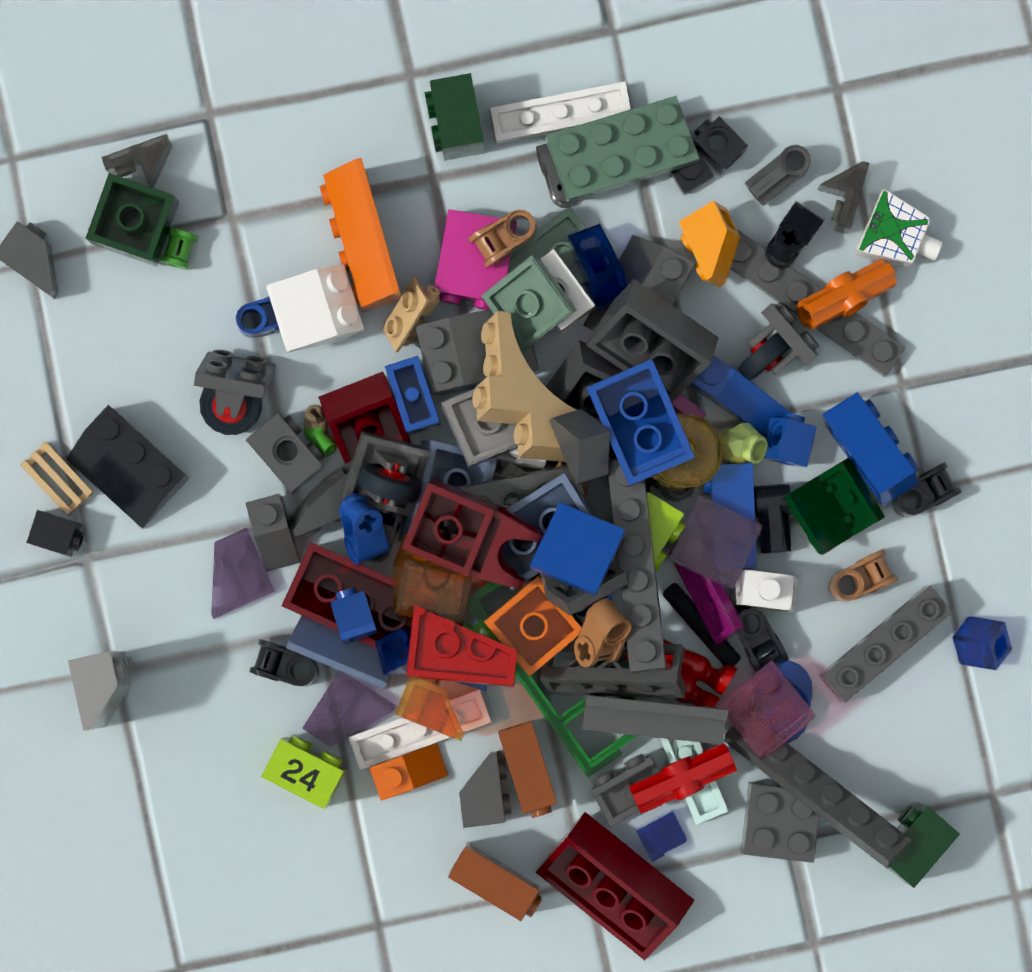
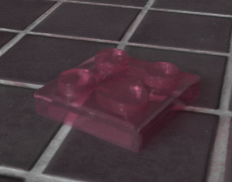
M772 660L717 704L720 708L728 710V719L761 760L817 717Z

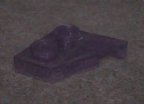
M247 528L214 542L211 609L213 619L275 592Z
M339 671L302 729L330 747H333L390 713L397 705L352 676Z

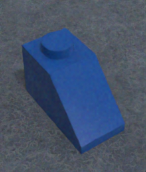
M356 587L336 593L337 600L330 603L341 640L344 644L378 633L364 591L357 593Z

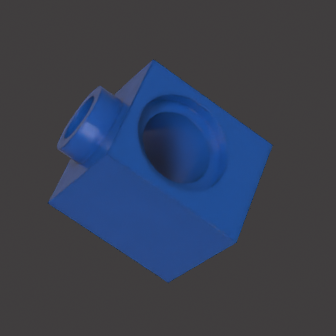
M785 413L784 418L770 417L765 436L768 448L764 459L788 466L807 467L817 427L804 423L805 417L797 414Z

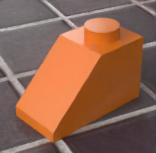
M437 743L369 767L381 801L448 776Z

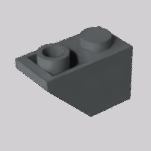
M497 752L489 753L459 792L463 828L505 823V815L511 814L509 793L502 794L501 780L507 779L505 758L498 759Z

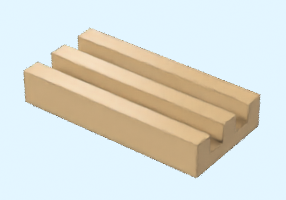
M46 441L37 451L30 455V458L20 464L67 516L72 514L94 493ZM48 453L83 491L80 496L42 458L43 455ZM36 462L73 501L70 505L33 468Z

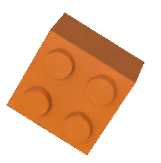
M539 576L484 621L502 644L518 651L517 662L529 677L579 636L582 628L572 615H568L546 599L543 583Z

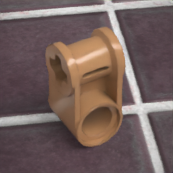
M515 210L498 221L481 228L472 234L468 240L471 244H476L485 259L484 266L488 269L502 262L514 251L531 242L536 235L537 226L529 212ZM525 219L530 223V229L525 235L517 236L511 232V225L515 220ZM487 239L491 242L492 246L495 249V252H493L487 244Z
M884 548L834 574L828 585L831 596L837 601L847 602L870 592L873 593L898 581L897 575L892 574L884 558L886 554ZM843 576L851 578L854 582V591L851 595H844L839 590L838 582Z
M609 598L596 601L586 612L585 621L574 644L576 660L582 667H591L596 662L603 660L606 662L617 661L621 656L627 636L631 632V622Z

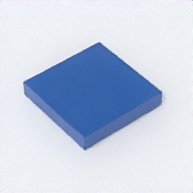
M559 502L530 564V569L588 594L597 596L625 536V529Z

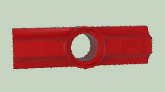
M723 743V745L712 747L692 758L687 756L661 768V772L628 787L640 814L660 807L673 799L678 801L704 789V785L736 772L737 768L726 744Z

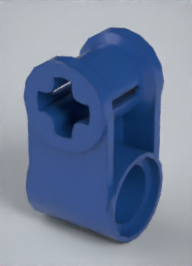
M269 296L247 303L237 311V326L246 337L258 338L273 332H280ZM250 312L258 313L262 317L261 324L255 329H248L242 323L244 316Z
M355 493L347 496L339 507V515L344 532V544L352 562L355 565H359L389 552L390 546L385 534L381 513L377 509L370 507L368 500L363 495Z

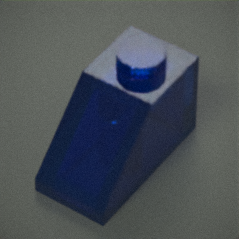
M597 224L568 235V239L588 293L596 309L611 305L614 299L627 287L621 263L601 224Z

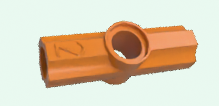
M880 259L853 274L850 271L840 274L831 280L824 289L797 303L795 307L798 312V319L804 327L814 330L840 315L844 318L853 315L862 309L869 300L895 287L897 284L895 270L889 262H884Z

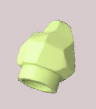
M741 423L736 427L727 428L720 433L718 438L724 460L732 464L749 462L757 464L763 460L768 448L766 438L760 436L750 423Z

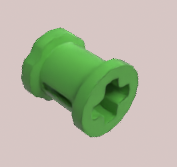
M168 228L169 241L165 254L160 256L159 261L169 266L189 270L190 264L188 259L193 243L198 241V236L180 229ZM179 242H181L179 254L176 256Z

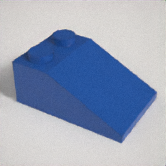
M653 358L586 387L602 425L610 430V443L629 486L695 458Z

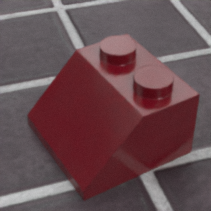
M383 371L318 397L345 464L353 459L362 431L411 443Z

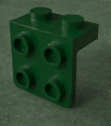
M849 457L790 492L785 497L792 514L803 528L811 545L820 555L826 554L885 517Z

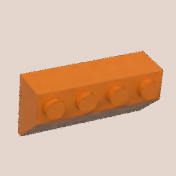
M362 158L354 159L324 174L326 184L319 187L325 206L332 204L335 217L329 219L334 239L341 237L344 251L338 252L341 264H344L346 271H351L354 282L350 284L356 304L360 303L361 309L364 312L398 302L401 298V293Z

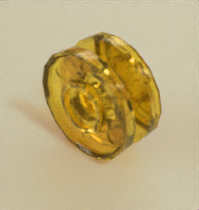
M694 414L677 415L695 458L652 477L659 484L671 489L699 487L710 481L719 470L723 458L722 441L716 428L706 419Z

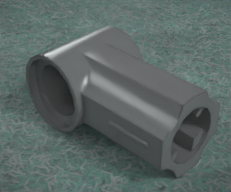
M790 145L744 184L754 198L764 206L797 179L804 177L811 163L810 154L803 146ZM790 154H798L803 158L804 166L798 171H792L785 165V158Z

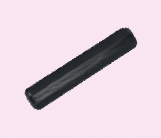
M672 583L663 591V597L723 666L727 664L735 666L741 660L740 655L727 640L715 644L694 602L677 583Z

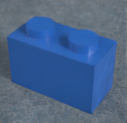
M418 355L385 366L406 433L412 435L441 425Z

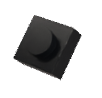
M697 147L695 148L699 156L698 163L669 172L683 195L709 181L714 176Z

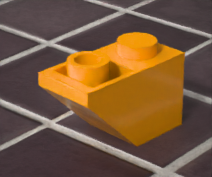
M713 200L680 220L679 224L684 232L681 234V239L685 247L690 252H693L697 260L694 266L699 277L704 282L708 281L721 287L726 283L739 244L740 235L728 209Z

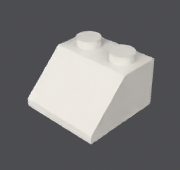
M344 264L314 269L266 286L286 352L340 342L364 330Z

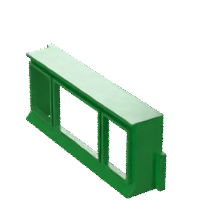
M489 582L464 600V603L478 622L480 620L484 622L489 618L479 600L501 584ZM573 613L572 617L582 627V622L577 617V615ZM605 660L596 662L595 665H593V667L597 668L603 662H605ZM517 662L516 677L588 778L622 754L619 749L637 737L624 734L589 759L565 725L584 712L585 698L559 716L532 676L529 677ZM614 696L615 698H625V699H635V700H636L635 697H629V696Z

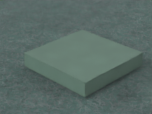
M537 254L531 255L481 295L493 314L497 311L511 312L512 326L521 352L527 350L577 311Z

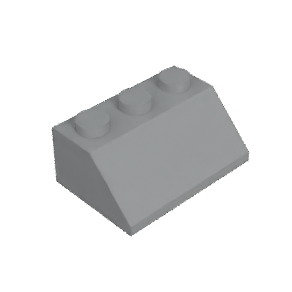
M107 651L68 660L83 731L106 727L132 686L130 678L135 677V669L132 658L126 657L124 651Z

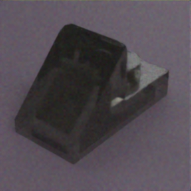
M164 134L101 158L105 170L120 177L136 172V166L141 165L148 185L154 188L173 145L168 135Z
M862 161L821 183L817 188L818 191L843 197L842 201L836 200L831 220L837 221L834 231L848 234L851 230L868 171V162Z

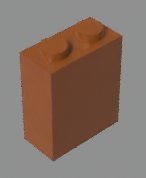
M532 720L499 730V738L523 814L530 812L532 818L551 813V805L557 804V800Z
M469 843L465 845L448 875V878L519 921H522L525 914L532 917L542 900V896L538 895L539 885Z

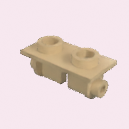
M416 277L411 279L382 328L395 352H399L402 346H409V344L416 341L417 331L415 326L426 322L420 316L429 317L434 307L440 301L439 289L431 285L427 288H422Z

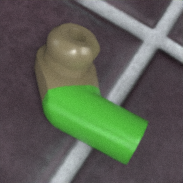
M319 405L309 406L305 411L304 434L325 457H328L336 451L337 444L327 435V420L322 407Z

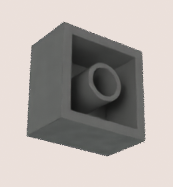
M748 782L741 853L751 856L814 863L819 815L782 786Z

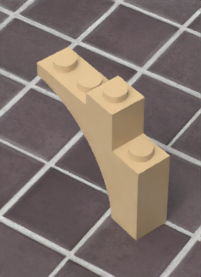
M497 311L483 325L481 331V340L485 344L486 350L483 372L487 377L474 389L472 396L473 406L477 410V421L516 425L514 442L518 445V458L566 462L549 420L553 417L576 411V409L556 397L536 377L518 346L512 326L511 312ZM593 417V418L596 419L599 423L602 424L600 418Z

